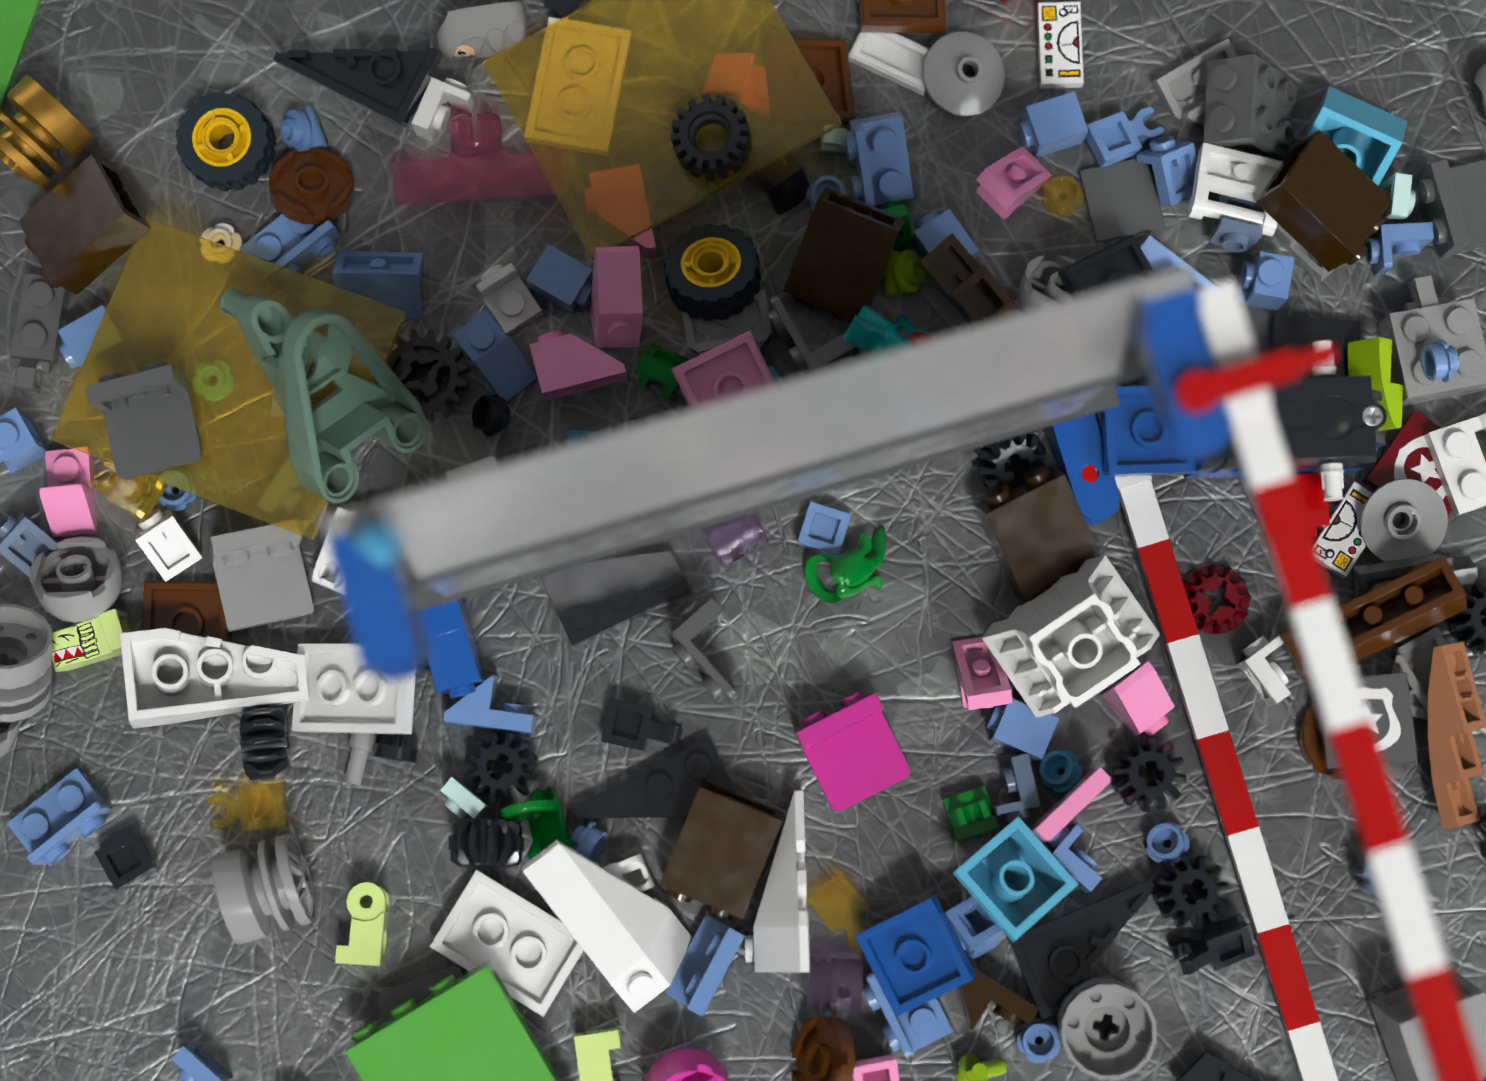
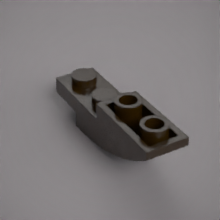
M953 233L917 262L972 328L1022 314L988 269L976 262Z

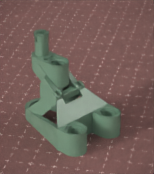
M237 288L228 289L222 294L219 303L220 308H224L222 312L238 319L239 326L256 361L275 389L274 397L284 413L290 464L303 487L327 501L342 503L355 493L359 484V472L350 451L371 436L402 453L415 451L423 444L427 436L428 424L419 402L348 319L326 308H311L300 313L294 319L281 304L261 294L248 296ZM329 323L327 337L313 330L319 325ZM354 352L378 383L347 372ZM311 362H313L315 367L312 373L306 378V373L308 372L311 366ZM333 381L338 388L311 407L309 397Z

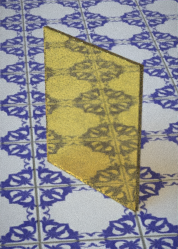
M595 0L483 61L486 72L490 73L584 245L586 255L592 261L595 256V247H619L842 125L840 115L835 112L771 0ZM709 94L711 101H716L717 95L724 96L727 104L730 100L734 101L739 111L743 110L751 132L752 150L748 149L749 158L747 162L740 161L741 170L736 174L732 169L728 170L729 178L721 180L719 174L714 175V181H706L703 174L698 179L692 176L690 169L685 171L677 159L671 142L670 133H673L671 124L673 119L679 120L678 110L683 107L687 111L690 108L688 101L695 98L697 104L702 103V95ZM718 124L706 125L697 132L695 144L699 149L706 152L717 151L727 142L728 132Z
M146 217L151 230L134 244L51 440L114 464L104 413L88 403L85 386L99 383V378L107 374L124 373L127 376L142 372L141 368L146 364L167 362L168 365L172 364L188 378L203 456L197 462L143 476L314 540L318 533L321 517L324 516L329 501L303 487L290 464L284 413L274 397L275 389L256 361L239 326L238 319L222 312L224 308H220V298L226 290L231 288H237L248 296L261 294L281 304L294 319L300 313L311 308H326L348 319L385 363H387L407 313ZM329 323L319 325L313 331L327 337ZM354 352L347 372L378 383ZM311 362V366L308 372L306 373V378L312 373L315 367L313 362ZM333 381L309 397L311 407L338 388Z

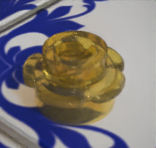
M1062 175L1051 178L1042 189L1044 193L1042 198L1044 208L1050 213L1056 212L1060 217L1074 214L1076 207L1081 206L1083 203V190L1078 182L1070 176ZM1064 193L1066 199H1059L1058 194Z

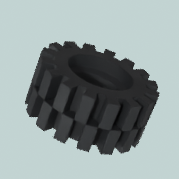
M709 94L702 95V103L697 104L695 98L688 101L690 108L687 111L683 107L678 110L679 120L673 119L671 124L673 133H670L671 142L677 159L685 171L690 169L692 176L698 179L703 174L706 181H714V175L719 174L721 180L729 178L728 170L732 169L736 174L741 170L739 162H747L749 158L748 149L752 150L751 132L743 110L739 111L734 101L730 100L727 104L724 96L717 95L716 101H711ZM709 124H718L728 132V139L725 145L714 152L703 151L695 144L697 132Z

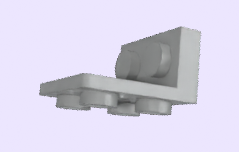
M298 519L210 537V557L226 626L229 631L307 616L313 613L314 606L299 547L302 533Z

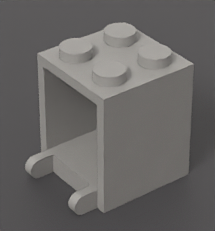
M1451 969L1450 973L1481 1071L1486 1081V994L1479 987ZM1407 987L1388 994L1382 991L1373 993V999L1370 1000V1004L1396 1080L1436 1081Z

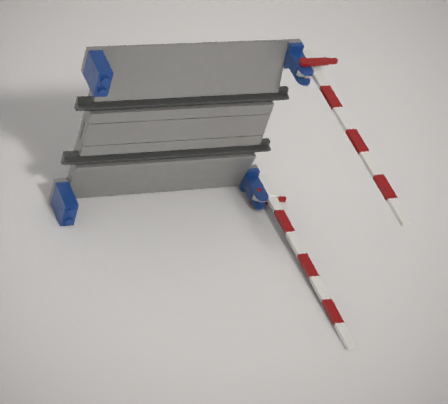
M1190 265L321 517L363 670L380 675L381 680L388 679V682L421 673L419 663L428 661L436 691L445 695L449 694L450 699L459 700L468 694L476 692L475 688L487 679L464 598L468 596L472 597L480 592H489L497 587H506L514 582H523L525 579L529 580L536 576L540 577L542 574L546 575L553 571L557 572L559 569H568L576 564H585L586 561L591 562L593 559H602L603 556L608 557L609 555H614V553L619 554L620 551H630L631 548L636 549L637 546H647L648 543L653 544L654 541H664L665 538L670 539V537H675L676 535L681 536L682 533H692L693 530L697 531L699 528L703 529L710 525L714 526L716 523L720 524L727 520L731 521L733 518H742L743 515L748 516L750 513H759L760 510L765 511V509H771V507L776 508L777 505H787L788 502L793 503L794 500H804L805 497L809 498L816 494L820 495L822 492L826 493L833 489L837 490L839 487H848L849 484L854 485L856 482H865L866 479L871 480V478H877V476L882 477L883 474H893L894 471L898 472L900 469H909L911 466L915 467L917 464H926L928 461L932 462L939 458L943 459L945 456L949 457V455L954 456L955 453L960 454V452H966V450L971 451L972 448L976 449L983 445L987 446L989 443H998L1006 438L1010 439L1011 437L1015 438L1017 435H1026L1028 432L1032 433L1033 430L1046 429L1058 470L1065 474L1086 524L1096 525L1112 517L1118 510L1121 500L1300 1080L1338 1081L1151 482L1152 476L1105 477L1101 411L1104 412L1105 409L1110 410L1121 404L1115 387L1121 386L1118 382L1126 381L1128 378L1132 379L1134 376L1139 377L1140 374H1146L1167 442L1172 451L1180 458L1190 461L1202 460L1223 448L1232 432L1436 1081H1485L1270 405L1272 400L1268 388L1293 381L1301 376V372L1328 365L1336 360L1337 354L1332 344H1326L1299 353L1289 349L1258 358L1234 280L1198 291ZM376 518H379L401 539L402 542L395 548L401 556L399 562L393 559L381 571L350 542L348 538L359 528L357 522L360 519L371 524Z

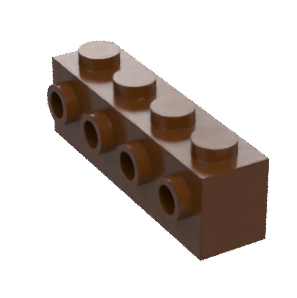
M1443 556L1435 561L1429 560L1420 563L1412 568L1408 574L1394 581L1387 580L1372 587L1367 594L1354 600L1342 601L1334 605L1353 664L1466 610L1467 599L1459 580L1446 557ZM1292 626L1288 632L1282 634V639L1305 686H1307L1311 682Z

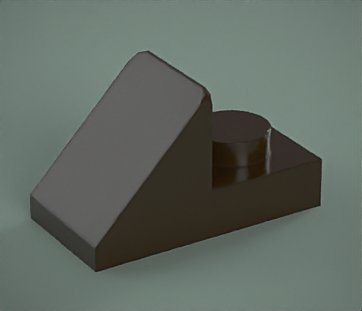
M973 966L977 977L959 986L968 1028L974 1029L991 1000L996 1003L993 1012L1016 1026L1019 1019L1031 1024L1039 1008Z

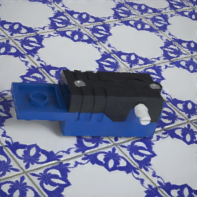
M1316 341L1312 345L1313 348L1332 344V341ZM1334 361L1328 365L1312 369V377H1298L1293 381L1268 388L1272 400L1270 405L1292 474L1319 473L1321 475L1322 489H1324V501L1344 499L1342 495V488H1344L1343 473H1354L1376 463L1377 449L1385 445V436L1380 435L1378 428L1382 427L1387 420L1386 410L1382 405L1378 404L1382 401V392L1372 389L1371 376L1337 375ZM1150 385L1115 386L1121 404L1110 410L1105 409L1104 412L1101 411L1105 477L1183 474L1184 479L1246 477L1232 432L1223 448L1212 455L1195 461L1180 458L1172 451L1167 442Z

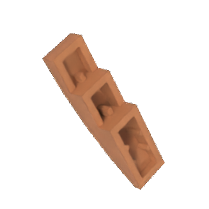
M1464 641L1433 648L1428 688V746L1432 784L1442 830L1480 820L1469 778L1484 774L1472 731L1486 728V721Z

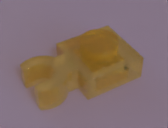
M106 460L103 465L111 471L109 479L105 482L93 479L91 482L92 487L108 497L106 500L116 508L145 521L168 487V484L153 474L127 480L122 479L115 472L114 462Z
M284 782L238 787L239 800H234L225 795H213L208 798V804L222 803L227 810L223 819L210 821V827L228 828L238 819H241L242 831L289 827Z
M839 872L808 896L806 900L832 934L844 927L847 931L849 947L857 954H860L862 949L857 944L855 935L860 930L868 929L874 926V924L869 921H863L858 914L868 906L843 873Z

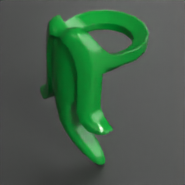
M879 527L877 529L873 545L870 537L866 533L860 532L858 545L842 555L820 552L811 556L806 562L804 572L806 582L815 596L824 602L836 603L858 594L870 585L876 590H880L883 587V579L880 576L872 575V573L884 560L886 552L885 528ZM822 561L831 563L832 578L838 583L836 592L830 591L820 582L817 568L818 564Z
M548 786L545 792L535 791L528 802L514 804L500 810L501 819L506 821H529L533 849L528 859H533L556 840L568 847L576 845L568 836L560 798L553 787Z

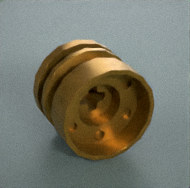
M26 74L7 94L11 103L18 110L16 115L11 117L0 109V122L4 125L0 130V159L18 176L39 185L44 190L51 181L38 167L45 162L57 174H60L63 168L52 154L58 147L68 155L76 157L94 136L50 93Z

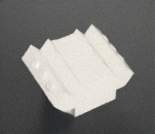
M1103 555L1086 560L1078 572L1060 577L1058 582L1053 584L1044 593L1024 605L1017 606L1008 619L992 623L982 639L1037 718L1056 713L1069 703L1074 708L1078 707L1139 666L1140 662L1137 658L1151 649L1160 633L1107 556Z

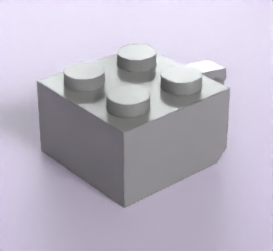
M1431 275L1412 279L1407 284L1411 302L1404 304L1405 311L1388 314L1379 323L1378 329L1379 337L1392 339L1391 383L1403 385L1402 406L1482 391L1486 388V346L1475 298L1446 303L1444 296L1437 298ZM1437 339H1443L1448 346L1452 345L1458 353L1459 368L1457 371L1452 372L1453 376L1449 382H1443L1442 379L1430 381L1422 370L1421 350L1424 346L1432 345Z

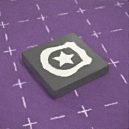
M1407 673L1357 677L1384 764L1418 761ZM1319 711L1325 768L1334 769L1337 768L1336 761Z

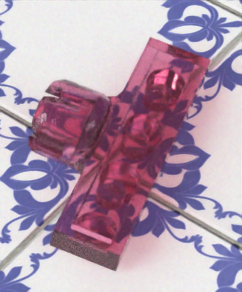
M490 112L477 113L478 139H474L472 113L459 114L451 119L449 125L452 150L448 157L392 162L395 205L566 194L563 151L520 154L505 152L502 145L501 120L496 114Z

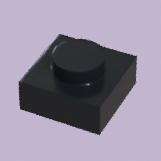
M135 829L94 852L115 890L125 888L158 868L138 830Z

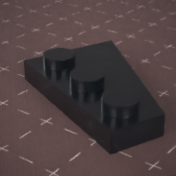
M672 551L592 560L591 562L586 561L585 564H576L574 567L570 566L568 569H559L557 572L553 571L552 573L540 576L573 647L691 592Z

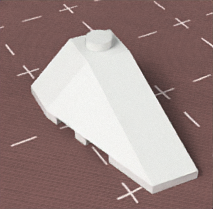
M168 628L120 633L128 718L132 728L174 724L243 712L248 709H255L256 706L269 705L271 707L309 700L304 655L254 645L246 646L222 641V639L214 637L195 636Z
M795 790L754 922V935L745 936V963L754 962L755 972H809L803 790Z
M558 840L521 867L523 873L634 1013L671 985L693 937L667 904L657 898L649 897L636 889L630 882L615 877L602 869L596 862Z

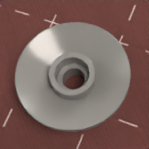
M954 32L943 36L932 45L923 62L922 76L925 89L931 100L949 114L962 117L980 114L990 108L1002 92L1005 80L1002 59L995 47L977 34ZM963 64H969L974 69V76L972 78L964 75L962 71Z
M1396 479L1377 488L1367 499L1360 518L1361 535L1366 546L1376 557L1385 562L1433 554L1442 543L1448 525L1447 510L1440 495L1429 485L1414 479ZM1403 512L1405 514L1404 523L1401 526L1395 527L1393 525V517L1395 514Z

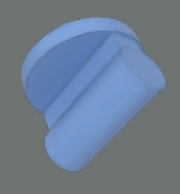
M313 106L289 110L286 113L284 120L281 122L280 133L284 143L292 151L304 152L310 150V148L325 149L328 146Z

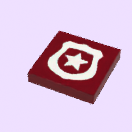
M1417 410L1413 411L1363 481L1375 490L1383 484L1396 479L1421 481L1432 487L1440 495L1448 516L1452 509L1424 437L1427 433L1441 429V427Z

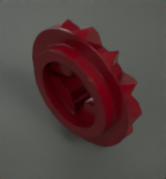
M1213 564L1196 570L1186 579L1184 587L1199 631L1214 635L1224 634L1237 628L1247 617L1251 595L1248 592L1245 579L1235 573L1232 568ZM1224 584L1222 598L1228 601L1227 604L1232 607L1219 606L1215 611L1211 612L1210 616L1207 615L1210 610V600L1199 590L1213 593Z

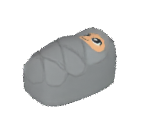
M513 1L448 11L447 17L437 32L439 49L452 62L463 56L476 55L477 58H490L510 51L519 46L527 36L525 7L522 2Z

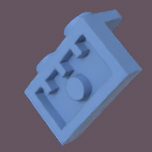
M900 111L849 121L851 135L844 136L849 162H856L858 176L851 177L854 199L875 207V205L884 204L888 201L895 202L914 198L903 116Z
M281 214L240 248L276 290L281 285L288 286L295 282L302 275V268L314 258L321 259L327 256L336 247V240L341 235L330 220L323 224H301L287 219Z
M76 768L10 820L7 825L29 852L26 858L32 865H44L47 863L48 866H52L71 851L68 845L81 834L86 838L98 831L106 823L103 817L113 809L81 768Z
M709 915L705 916L682 959L671 985L666 989V994L685 1004L690 1011L703 1017L745 935Z
M873 971L865 974L868 984L861 988L872 1010L882 1009L889 1023L882 1027V1030L893 1052L902 1049L907 1058L913 1055L914 1051L953 1032L937 998L896 1017Z

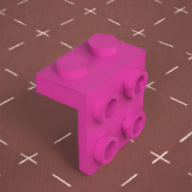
M863 690L839 702L842 710L828 717L824 710L803 719L800 721L803 729L796 732L795 736L831 808L835 811H842L906 779L910 775V767L882 713L884 708L876 693L866 697Z

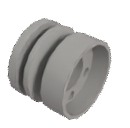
M0 604V722H15L29 718L42 710L52 696V629L47 620L33 609L16 604Z
M286 833L277 836L275 839V849L269 840L260 841L257 848V864H255L254 859L245 847L213 856L212 876L216 896L225 924L237 945L269 937L271 932L270 915L272 914L283 931L294 928V916L301 926L315 922L316 911L312 877L303 855H301L291 834Z
M1092 977L1077 983L1063 997L1057 1012L1058 1035L1069 1059L1083 1073L1100 1080H1120L1137 1073L1150 1060L1157 1043V1022L1150 1006L1128 983L1113 977ZM1104 1014H1109V1019L1116 1026L1114 1029H1107L1105 1036H1100L1099 1030L1093 1023L1094 1021H1102Z

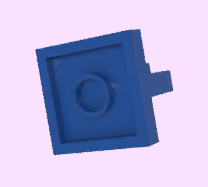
M936 895L920 903L916 902L890 918L855 935L896 1017L977 977Z

